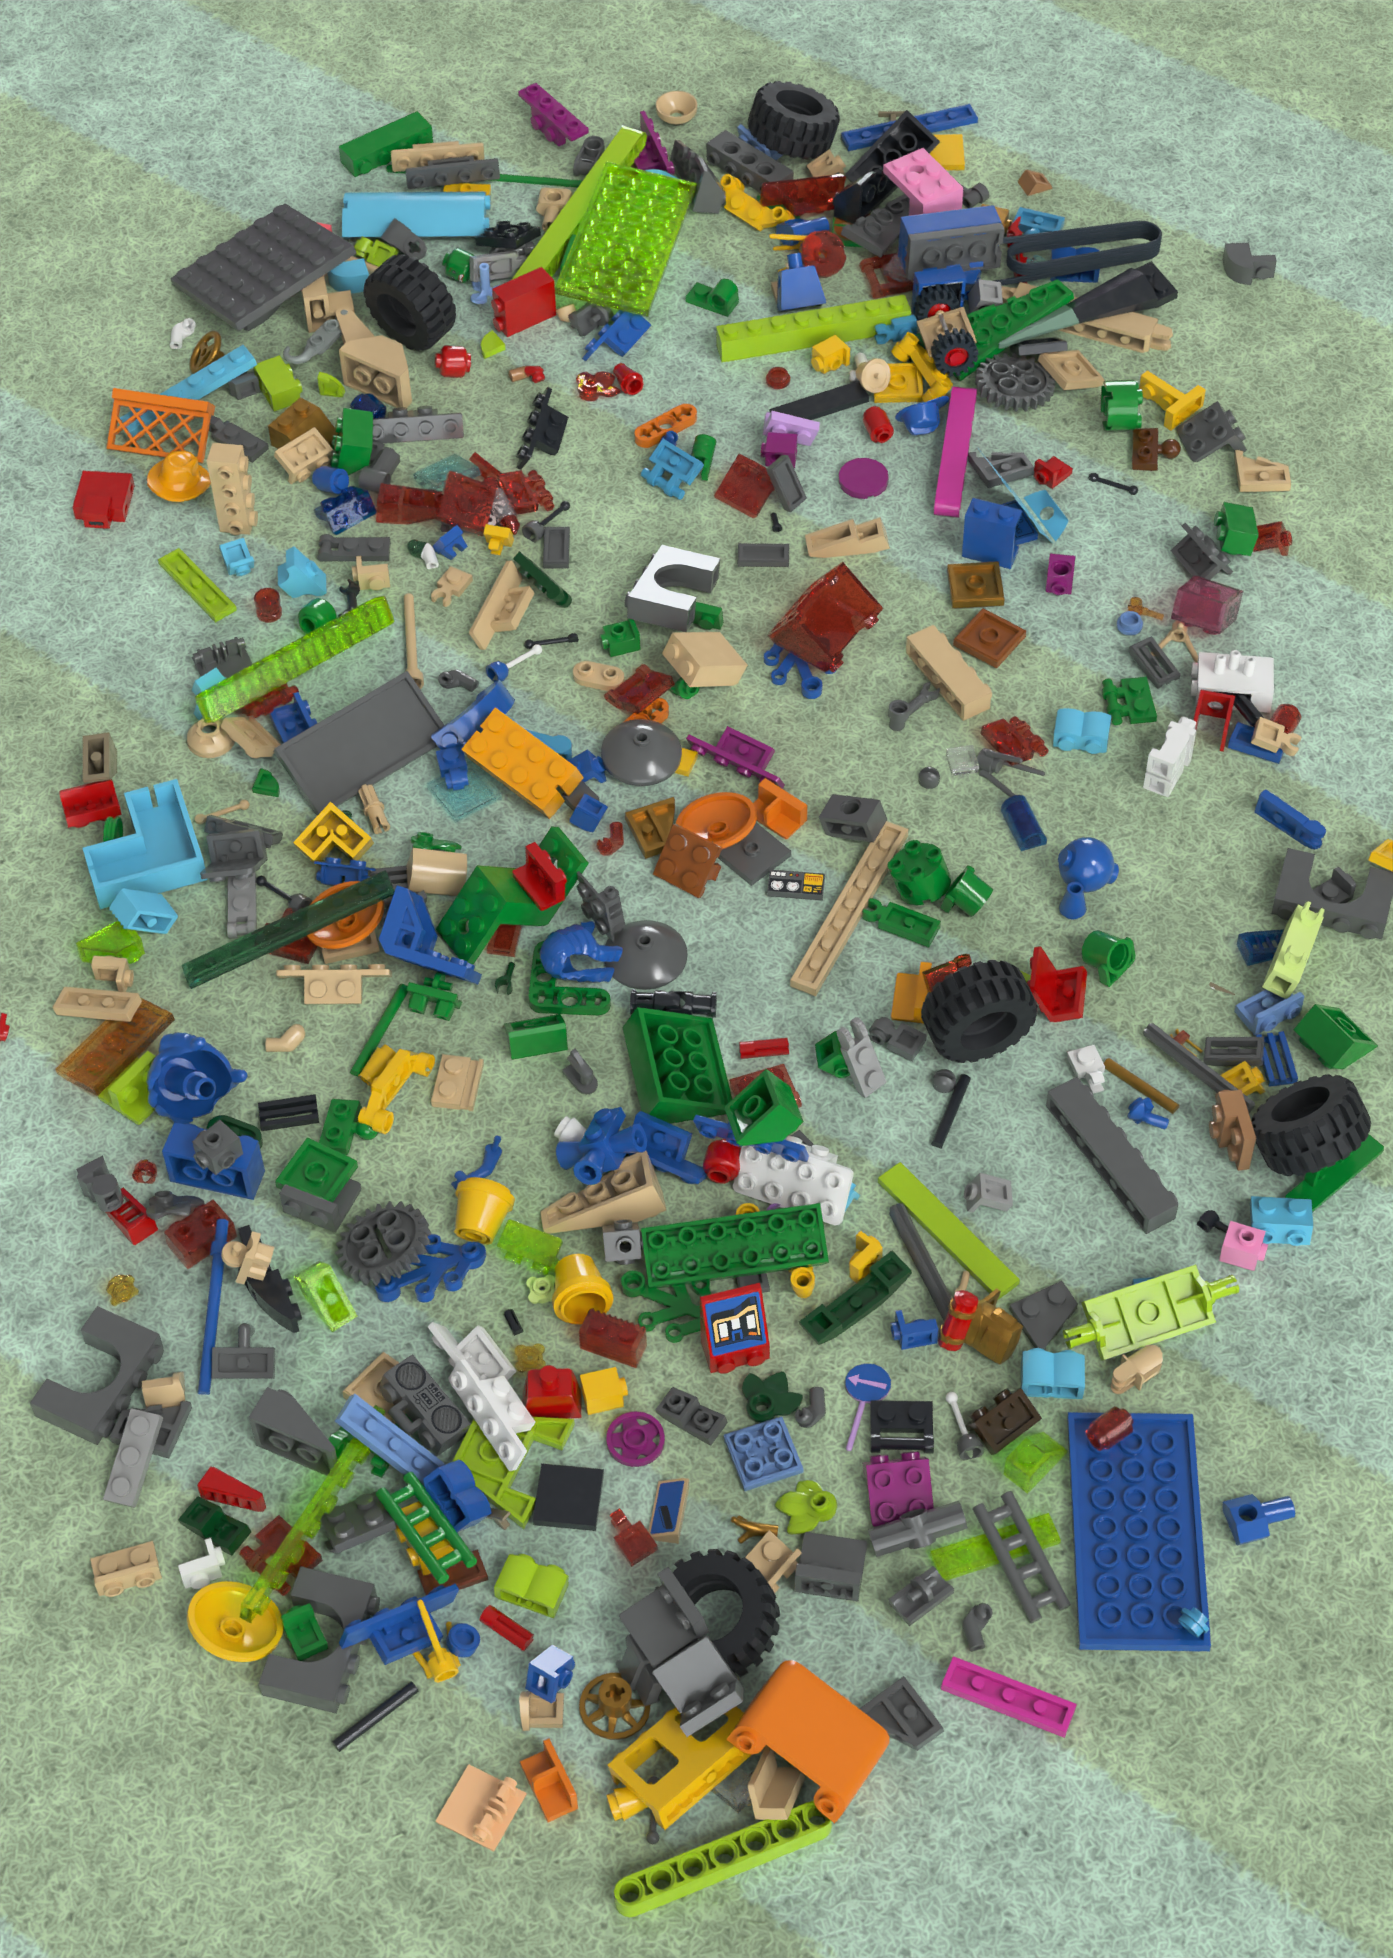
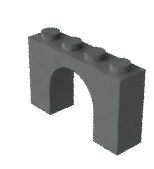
M661 545L656 554L653 553L650 564L644 567L641 578L636 579L633 590L628 592L625 597L624 606L628 608L627 618L687 632L695 619L696 597L669 591L664 588L681 586L711 593L719 579L720 558Z
M1291 848L1287 849L1271 914L1278 915L1281 919L1289 920L1298 905L1303 907L1309 901L1311 902L1310 911L1318 913L1321 908L1325 910L1321 926L1333 928L1340 933L1351 932L1360 934L1366 939L1383 938L1393 897L1392 871L1370 867L1365 890L1358 899L1344 904L1331 903L1316 895L1310 886L1309 878L1315 854Z
M99 1306L90 1315L81 1328L85 1344L101 1350L120 1361V1371L115 1380L102 1390L92 1393H80L50 1379H46L30 1402L35 1417L95 1445H98L103 1437L107 1438L114 1428V1420L122 1410L128 1409L131 1395L136 1388L140 1389L142 1387V1381L147 1379V1371L152 1364H157L161 1360L164 1353L159 1333Z
M300 1567L290 1595L293 1607L298 1605L304 1606L310 1603L314 1613L333 1618L341 1625L343 1632L349 1623L358 1619L363 1622L369 1619L370 1615L374 1616L378 1612L380 1597H377L373 1583L305 1567ZM368 1639L344 1649L339 1645L329 1656L314 1662H303L269 1654L259 1680L262 1696L337 1714L340 1704L345 1705L349 1696L350 1685H347L350 1674L355 1675L359 1667L360 1655H357L360 1644L366 1645Z

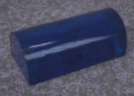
M1014 795L1006 799L1001 806V812L1020 850L1025 851L1046 845L1047 838L1024 795Z

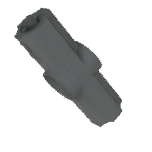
M958 1500L930 1510L916 1509L901 1515L900 1519L870 1528L868 1532L876 1557L907 1547L909 1549H918L934 1543L936 1538L968 1529Z

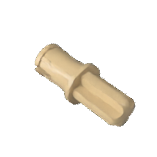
M362 785L358 793L364 805L363 813L369 818L373 832L375 834L382 833L379 824L383 826L385 832L389 831L390 824L384 813V804L379 801L372 785Z

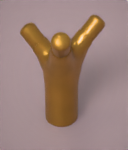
M740 1515L731 1518V1522L746 1530L738 1538L740 1544L751 1537L764 1536L769 1530L777 1537L778 1525L752 1522Z

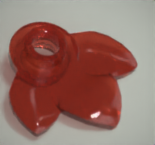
M586 371L579 373L576 378L579 397L585 401H596L599 396L614 397L620 394L621 390L613 386L615 376L610 372L600 371L592 375Z

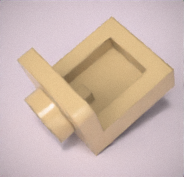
M356 556L357 566H352L353 582H359L360 590H381L390 587L388 564L363 566L361 556Z
M93 956L91 966L95 980L116 981L118 992H126L127 987H132L134 972L129 969L127 958Z

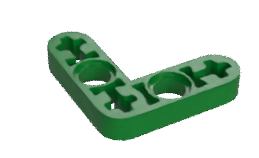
M544 941L539 942L533 951L528 995L530 1008L537 1013L593 1016L606 1014L611 1007L610 994L604 989L556 986L557 978L554 977L545 982L537 980L538 975L547 973L540 959V949ZM540 996H545L543 1003H538ZM554 996H557V1004L553 1003ZM567 997L577 999V1003L572 1006L564 1005L562 1001ZM582 997H586V1005H583ZM600 998L602 1000L600 1005H595L596 999Z

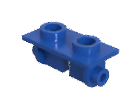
M325 857V862L314 861V864L321 865V870H318L316 879L324 885H338L342 883L343 876H345V882L362 881L371 884L368 870L376 871V868L366 867L367 862L350 860V865L341 864L342 859Z

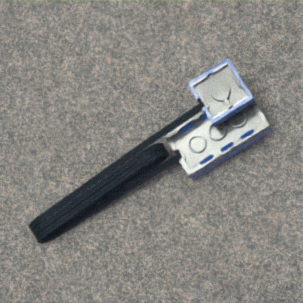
M994 205L901 217L898 258L907 279H914L911 312L919 321L914 310V302H917V295L922 297L920 292L923 289L927 292L929 291L928 286H932V289H935V284H940L942 289L943 285H947L948 289L950 287L953 289L960 307H963L964 300L961 294H965V291H971L975 285H966L964 271L1000 268L1002 251L999 245L1014 243L1007 250V266L1016 274L1026 275L994 280L1001 282V286L1153 259L1160 251L1162 231L1152 222L1129 221L1004 237V226ZM1142 238L1150 241L1148 243L1036 263H1022L1013 258L1014 255L1020 253Z

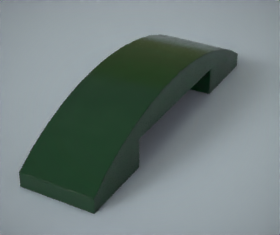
M892 1250L869 1267V1274L828 1306L825 1307L823 1304L818 1306L800 1320L799 1325L818 1345L828 1342L881 1306L912 1274V1270Z

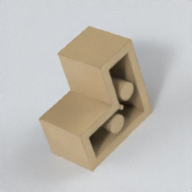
M324 275L302 289L309 333L316 332L327 320H335L336 310L340 307H350L355 313L351 291L327 293Z

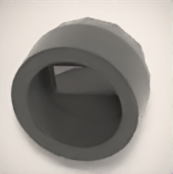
M932 766L921 769L918 777L919 784L926 789L937 787L940 783L939 771Z
M948 1069L937 1071L933 1077L934 1089L940 1093H949L954 1090L956 1078L953 1072Z

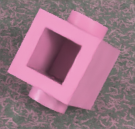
M1230 1221L1219 1261L1255 1271L1257 1261L1264 1262L1268 1244L1263 1243L1266 1231Z

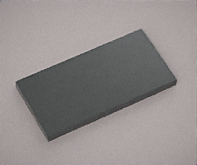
M406 671L276 747L273 752L314 813L318 816L330 802L338 807L358 795V790L362 788V785L373 786L438 747L431 738V735L442 728L444 724L409 672Z

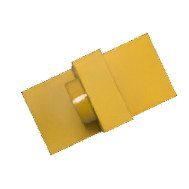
M1148 370L1140 378L1139 389H1142L1143 397L1151 399L1166 411L1164 427L1170 431L1203 407L1206 389L1199 385L1187 394H1184Z

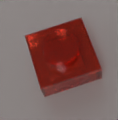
M476 452L469 458L476 465L474 471L484 479L489 475L492 479L497 480L502 475L499 470Z

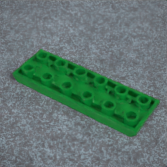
M820 1203L641 1228L648 1286L654 1289L785 1271L800 1267L820 1266L829 1263Z

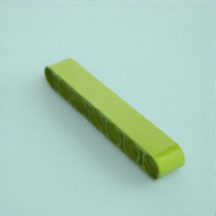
M814 1800L792 1808L787 1820H763L620 1879L614 1889L616 1909L625 1917H635L823 1840L829 1836L832 1830V1821L816 1808ZM814 1816H820L826 1822L821 1825H814L809 1819ZM782 1829H790L795 1834L792 1837L784 1838L778 1832ZM757 1841L762 1843L764 1847L754 1851L749 1849L747 1845ZM721 1854H727L733 1859L729 1863L724 1864L718 1862L716 1858ZM689 1867H697L701 1870V1873L697 1876H688L685 1874V1870ZM658 1880H666L670 1883L665 1889H657L653 1886ZM630 1892L638 1895L637 1900L630 1903L621 1899L624 1894Z

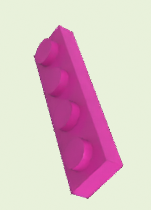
M954 1656L941 1684V1690L1063 1738L1067 1734L1077 1706L1076 1703Z

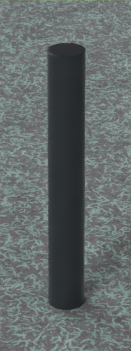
M961 1074L932 1140L931 1145L942 1149L971 1080L966 1074Z
M412 1681L335 1738L332 1741L335 1748L339 1752L417 1694L419 1691Z

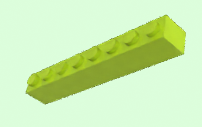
M899 295L716 326V347L723 363L812 348L834 335L843 342L872 338L878 335L875 330L876 325H891V319L911 315V309L906 296Z

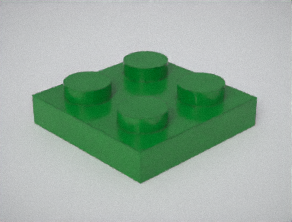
M307 1137L275 1180L276 1187L282 1190L286 1184L333 1203L358 1168L357 1160Z

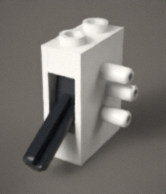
M1237 650L1231 651L1230 654L1199 652L1197 663H1192L1191 678L1196 679L1192 680L1191 696H1195V707H1197L1200 690L1235 696L1233 710H1238L1249 725L1255 728L1257 720L1260 717L1264 718L1260 712H1271L1274 694V658L1241 655ZM1218 702L1208 703L1210 708H1223L1222 704Z

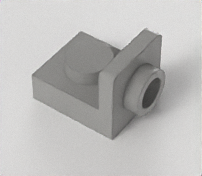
M979 1173L966 1185L964 1190L967 1211L974 1212L980 1205L1007 1212L1013 1206L1011 1181Z

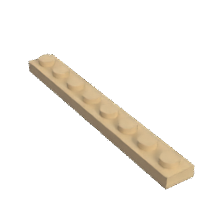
M886 821L876 840L870 842L792 976L790 987L817 996L860 921L863 909H867L869 899L873 898L889 870L888 862L900 851L906 841L909 829Z

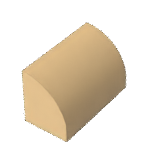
M412 848L407 862L408 889L413 892L424 890L425 893L457 896L466 883L467 854Z

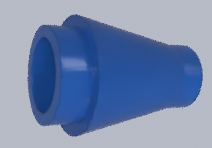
M1071 882L1067 885V890L1059 904L1060 913L1068 919L1081 918L1087 910L1083 893L1084 887L1079 882Z

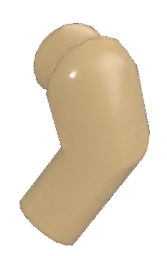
M294 1024L288 1028L281 1038H266V1052H291L295 1050L305 1038L303 1026Z

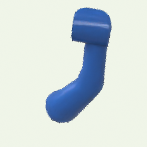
M495 1136L493 1144L486 1145L483 1163L479 1169L468 1175L461 1170L455 1173L454 1177L457 1181L451 1183L455 1189H457L459 1182L465 1181L467 1178H485L491 1175L502 1154V1149L498 1146L501 1142V1137Z

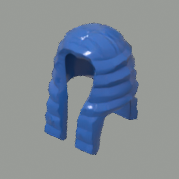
M594 921L581 922L580 925L573 924L570 927L559 929L548 935L540 949V959L544 970L554 978L578 982H609L614 973L613 967L577 971L571 964L570 956L585 955L601 962H618L623 948L599 945L592 935L595 928Z

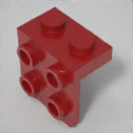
M1041 946L1034 947L1033 957L1030 958L1031 978L1027 984L1039 1005L1040 1011L1046 1015L1050 1022L1083 1018L1087 971L1084 966L1056 970Z

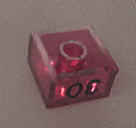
M1195 575L1177 590L1171 619L1182 622L1187 627L1195 626L1202 628L1207 634H1221L1236 621L1244 591Z

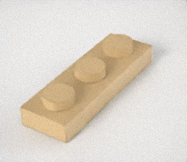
M64 987L53 1005V1009L56 1015L130 1022L142 1000L138 993Z

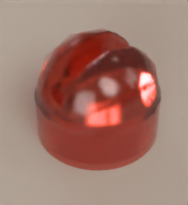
M148 1159L140 1160L134 1167L132 1177L137 1183L153 1184L157 1176V1166L154 1162H148ZM142 1171L147 1172L146 1176H151L146 1182L143 1181L142 1175L145 1176V1173Z

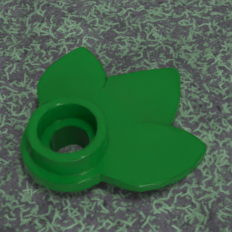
M418 832L417 836H412L410 840L413 844L412 848L440 849L454 853L456 849L461 850L462 848L460 844L453 841L434 839L433 834L427 832Z

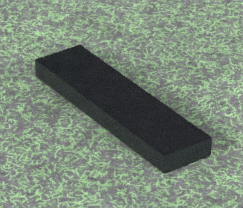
M856 381L771 408L769 412L775 411L814 420L869 402V395L860 382Z

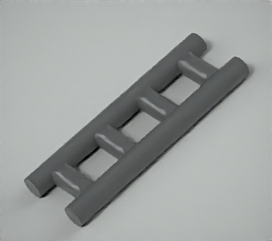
M1008 1491L1001 1495L1005 1505L989 1512L984 1503L978 1504L972 1509L1030 1623H1034L1042 1619L1039 1608L1055 1602L1058 1609L1063 1610L1071 1604L1013 1492ZM1011 1516L1019 1533L1002 1540L994 1523ZM1026 1545L1034 1561L1017 1569L1009 1551ZM1040 1573L1049 1590L1031 1597L1023 1580Z

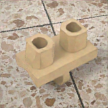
M252 1231L247 1246L239 1241H231L225 1244L222 1249L221 1257L223 1262L230 1267H240L236 1278L237 1283L245 1284L247 1277L261 1281L264 1280L267 1267H269L272 1259L274 1246L260 1243V1233Z

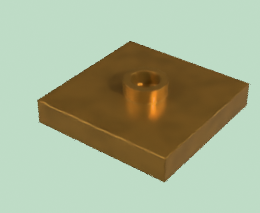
M999 561L947 564L952 608L1004 606L1005 598Z

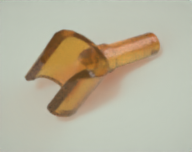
M1132 597L1130 599L1128 611H1134L1139 615L1150 616L1159 620L1163 619L1164 614L1143 607L1141 598Z

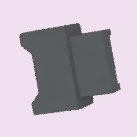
M629 1634L626 1637L627 1648L622 1660L616 1661V1666L622 1679L629 1683L631 1690H637L644 1706L658 1703L662 1686L653 1675L654 1668Z

